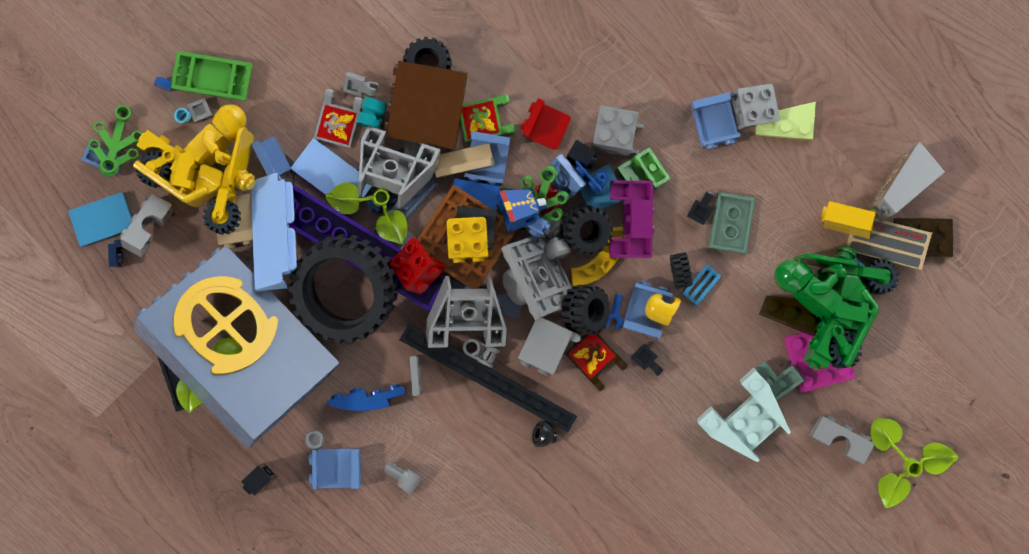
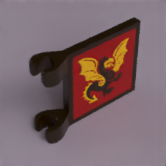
M598 333L596 335L586 334L565 353L598 391H602L605 385L597 376L613 361L622 371L628 366Z

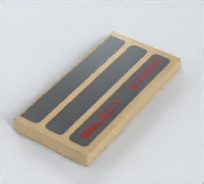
M875 218L870 239L849 235L846 246L853 248L856 254L875 259H888V262L892 261L894 264L922 270L932 233L884 220L880 222Z

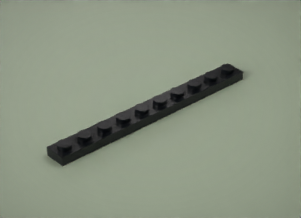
M409 323L399 339L401 342L567 433L577 415L449 345L448 347L428 348L426 333Z

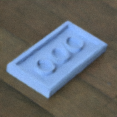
M314 138L290 168L325 195L331 192L337 185L345 182L352 183L358 188L359 171ZM366 184L359 198H364L373 186Z

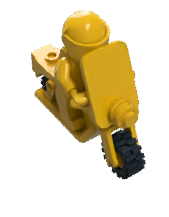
M231 104L220 107L212 120L215 127L208 124L185 149L178 145L175 147L169 144L171 140L162 134L158 137L149 130L139 137V142L137 143V146L146 153H144V158L142 156L139 158L141 162L136 161L133 167L139 173L137 177L144 184L153 188H157V186L163 187L192 207H199L217 195L216 200H211L212 204L207 203L208 209L203 210L206 213L203 215V219H205L204 224L208 226L209 230L220 235H224V233L230 234L229 231L234 232L236 230L234 227L240 225L237 222L241 221V217H239L241 212L238 210V206L234 204L236 199L235 189L246 191L252 189L255 185V176L247 171L254 136L245 127L247 119L244 111L240 107ZM235 141L233 154L231 155L227 147ZM217 162L222 165L227 164L228 166L225 168V172L213 168L212 165Z

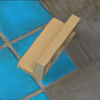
M490 144L440 154L437 170H435L436 178L495 166Z

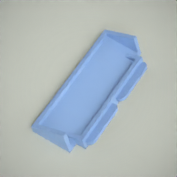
M278 173L256 179L255 185L251 189L256 292L287 288L283 275L291 274V271L297 268L296 236L294 229L289 228V224L295 220L293 185L290 182H286L285 179L282 180Z

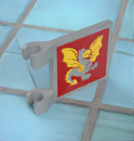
M326 89L314 139L351 148L357 126L356 119L362 109L363 99L355 97L353 109L334 105L331 103L335 92L331 89Z

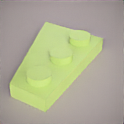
M816 102L778 110L780 121L756 125L755 135L812 140Z

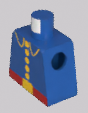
M529 189L500 191L497 201L508 232L535 223L539 211L545 210L547 207L545 199H534Z

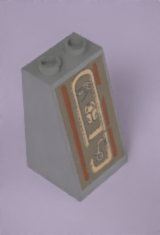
M919 142L901 154L868 208L872 212H876L875 218L882 222L901 210L945 171Z

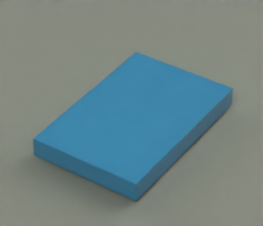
M123 192L68 211L80 247L119 235L125 228L128 229L131 225L132 215Z

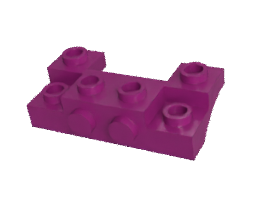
M611 180L610 200L624 201L623 238L609 239V257L652 258L654 233L653 181Z

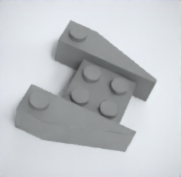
M368 126L361 139L358 195L361 196L366 184L398 194L397 208L400 209L433 177L439 164L440 149L422 144L417 156L413 157L385 148L386 131Z
M488 275L487 289H451L449 276H446L427 318L426 337L428 348L448 347L449 331L484 330L483 335L486 347L505 346L507 329L491 275Z

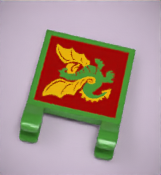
M505 94L495 98L463 104L461 123L466 143L472 141V131L497 136L516 132L513 124L501 127L497 105L509 104L508 95Z

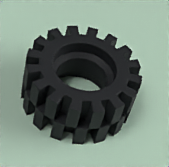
M686 252L670 255L671 272L676 289L692 286V272Z

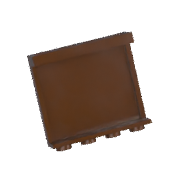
M398 61V64H395L393 69V75L396 76L395 83L391 84L390 94L393 95L392 102L388 103L387 108L390 118L389 121H386L384 131L387 132V137L455 149L468 72Z

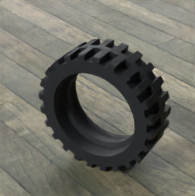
M340 234L336 238H333V236L327 237L301 255V258L297 261V268L289 276V279L293 280L288 285V292L293 293L289 301L290 304H295L296 310L293 311L295 316L300 315L304 321L301 323L304 327L310 326L313 329L311 331L313 335L316 336L318 333L323 335L322 340L329 341L333 338L335 343L341 344L345 339H347L348 344L354 343L358 338L361 341L369 334L372 335L386 321L395 307L393 303L398 297V293L394 292L398 287V280H393L392 277L395 274L394 267L389 268L387 264L390 261L387 256L383 258L379 254L381 249L378 246L374 249L370 247V241L367 239L360 242L358 241V236L352 235L350 238H346L345 234ZM332 258H341L356 264L365 272L374 292L373 304L366 314L357 319H346L331 313L322 305L315 292L314 274L323 262Z

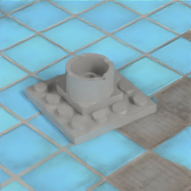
M546 234L545 238L533 236L501 248L503 256L511 268L503 275L504 288L508 291L507 294L517 305H528L529 312L533 315L534 320L562 309L563 306L561 305L564 302V295H567V291L572 289L559 259L550 261L546 258V246L550 240Z

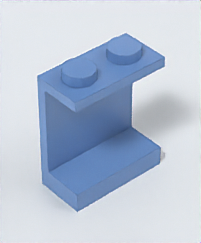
M472 131L471 147L490 144L495 166L466 172L464 177H468V181L480 183V180H485L489 185L498 186L499 183L504 181L511 138Z
M640 281L639 284H634L622 328L659 339L662 333V324L650 320L646 316L645 306L648 299L654 294H662V300L669 304L673 294L669 293L667 288L658 286V289L650 287V283Z
M361 448L314 449L312 454H309V465H312V473L309 474V484L312 485V489L361 488Z

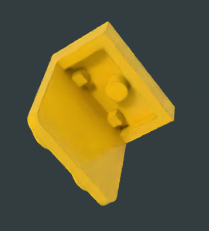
M484 217L447 220L449 260H453V263H465V259H473V262H484V258H488L486 219Z

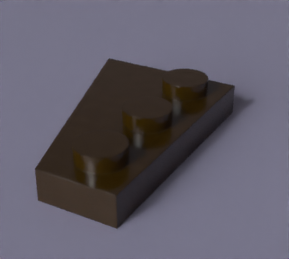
M766 296L759 315L810 336L815 334L820 317L812 314L796 298Z

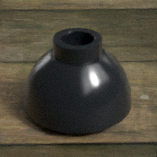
M539 421L532 433L534 446L545 447L550 443H555L557 432H554L551 425L547 422Z

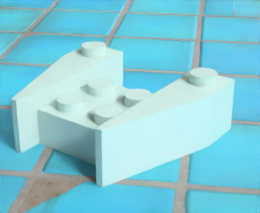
M752 368L740 379L741 384L751 394L744 403L725 420L712 407H709L697 418V422L711 438L758 462L760 460L753 449L779 426L788 434L791 432L768 382L755 368Z

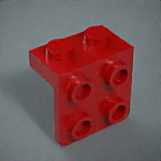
M538 98L536 102L532 101L528 110L531 114L528 120L524 119L520 129L523 130L522 136L547 148L557 150L571 121V117L545 105V101Z
M412 237L390 262V266L394 267L395 273L404 287L420 295L427 290L429 285L446 268L443 262L431 258L420 241L415 237Z

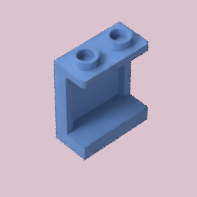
M730 92L692 101L690 104L701 148L707 147V150L718 148V144L721 143L731 145L737 143V139L741 137L737 131L730 104Z

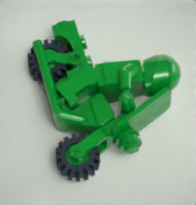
M849 246L839 247L835 258L817 254H803L794 257L793 260H785L776 267L774 278L777 286L791 293L812 314L822 319L817 326L815 336L808 344L809 348L803 358L804 361L809 363L808 366L814 370L827 369L829 364H832V367L836 369L850 368L856 365L855 362L860 361L858 357L862 356V353L859 350L862 349V344L879 312V306L871 294L879 295L894 290L893 288L897 287L896 282H899V278H896L899 272L895 273V270L898 268L896 266L892 267L894 264L892 261L888 262V259H877L867 263L865 266H859L858 262L852 261L856 258L855 250ZM808 265L822 268H820L813 276L811 268Z

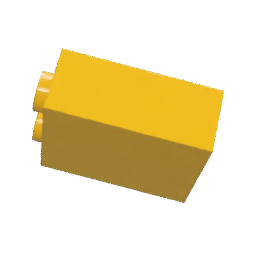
M829 201L828 207L824 206L821 222H824V228L870 239L876 212Z

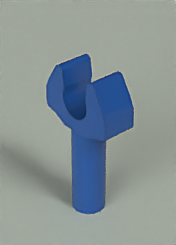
M615 294L612 312L609 314L606 327H609L612 318L617 321L616 330L623 324L624 320L619 315L623 298L622 294Z

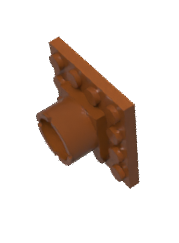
M453 184L418 240L431 258L443 262L446 266L443 271L469 288L479 289L502 254L501 248L509 243L516 230L508 232L503 216L497 213L493 250H488V258H484V262H473V259H465V263H453V260L448 258L447 220L456 218L457 206L491 209Z

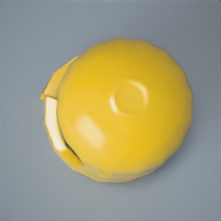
M654 294L647 301L645 314L650 320L668 326L681 300L674 298L672 304H668L662 300V294Z

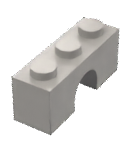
M151 194L149 199L146 198L141 205L140 212L138 214L135 213L132 217L131 225L128 229L125 228L120 235L122 247L143 257L152 244V235L144 231V227L151 223L163 227L173 213L172 204L154 194Z
M827 414L825 417L819 416L809 436L827 446H830L835 437L842 436L846 441L843 455L864 465L875 445L870 442L871 438L862 433L860 435L853 433L854 429L846 424L840 426L835 423L837 419Z

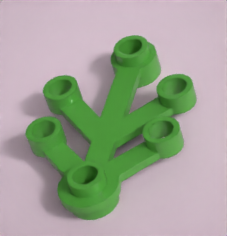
M120 105L115 110L117 123L112 139L105 130L103 122L99 121L93 125L94 132L100 135L109 149L108 156L101 150L98 140L92 139L88 143L89 149L100 160V173L106 177L116 175L119 166L128 161H136L139 158L138 150L131 148L127 151V154L116 159L117 152L133 143L139 142V139L134 138L135 135L141 136L143 134L141 131H134L131 136L120 141L125 122L131 118V111L125 105ZM124 112L127 116L120 117V114ZM99 125L103 127L100 131L96 130V127ZM97 143L98 147L92 148L91 145ZM131 152H135L137 154L135 157L129 156ZM108 165H111L113 167L110 171L106 170L105 168Z
M546 166L542 169L540 177L543 182L538 196L533 188L534 180L531 176H525L521 180V185L525 190H531L534 199H546L551 182L557 178V170L553 166ZM548 170L552 172L553 176L548 174ZM525 180H528L530 185L526 184ZM560 191L555 197L545 200L546 208L556 204H564L569 199L568 193ZM560 195L564 196L565 200L560 199ZM554 208L549 214L540 216L542 210L538 214L539 217L550 222L552 220L558 221L563 216V211L560 208ZM554 212H557L559 217L555 216Z

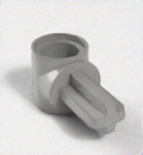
M388 462L384 468L386 473L398 480L397 485L409 494L414 492L422 480V477L411 469L404 471L392 462Z

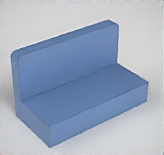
M274 136L261 143L256 141L251 144L267 176L278 173L281 176L291 170Z

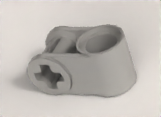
M468 339L463 344V350L468 356L490 368H493V362L497 354L501 352L494 347H486V344L475 339ZM469 342H474L477 345V350L474 353H469L466 350V345Z

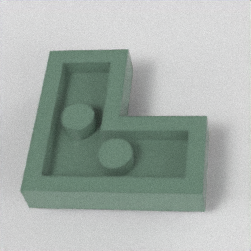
M766 360L755 367L768 382L776 401L805 380L793 364L778 375Z

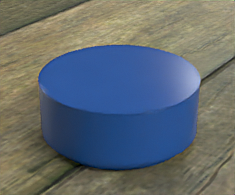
M156 77L154 81L156 87L172 92V88H170L171 81L162 77Z

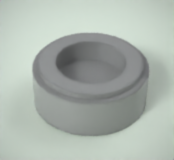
M311 430L305 436V444L311 449H318L324 444V434L319 430Z

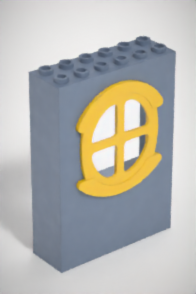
M225 246L222 249H216L208 261H201L193 273H186L178 285L175 283L167 289L168 293L163 297L160 295L155 298L151 303L152 306L148 309L143 308L136 315L137 318L133 331L247 449H250L330 377L339 362L270 290L255 291L254 274ZM213 293H224L240 299L242 304L227 317H223L206 300V297ZM198 304L217 321V325L201 338L195 335L191 323L192 310ZM246 310H250L253 313L257 325L256 338L252 343H248L231 325ZM224 330L242 347V351L234 355H225L210 350L206 344Z

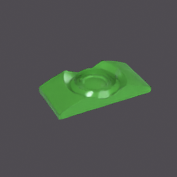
M177 51L170 88L228 100L246 101L253 64Z

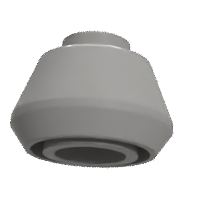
M559 237L549 240V244L546 246V258L550 261L561 259L571 252V247L564 239L560 240Z

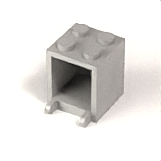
M600 105L591 146L592 150L626 157L629 154L638 155L639 150L632 149L636 128L643 129L644 124L637 123L639 112Z
M541 317L535 320L518 359L521 360V365L531 368L533 365L538 368L537 372L548 377L549 373L554 374L569 340L577 343L581 338L578 334Z

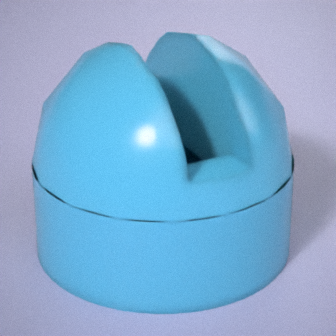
M179 108L175 111L174 118L178 123L186 124L190 122L191 114L187 109Z

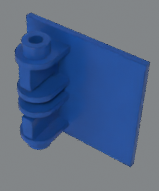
M576 161L575 171L588 181L587 186L594 194L597 192L601 195L602 187L606 185L608 180L607 174L599 172L592 178L582 165Z

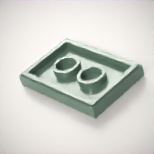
M717 192L708 245L709 249L747 254L756 198Z

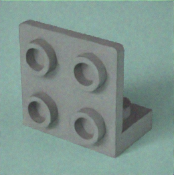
M773 84L740 88L730 93L737 131L744 130L753 125L780 121Z

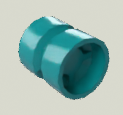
M364 97L361 105L363 111L359 112L356 123L366 128L370 126L380 129L382 123L380 117L385 115L388 105L382 101Z

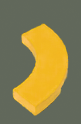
M623 227L613 228V232H610L612 238H623ZM609 245L607 247L604 246V250L591 262L581 267L571 268L572 286L593 283L603 277L615 265L618 258L609 257Z

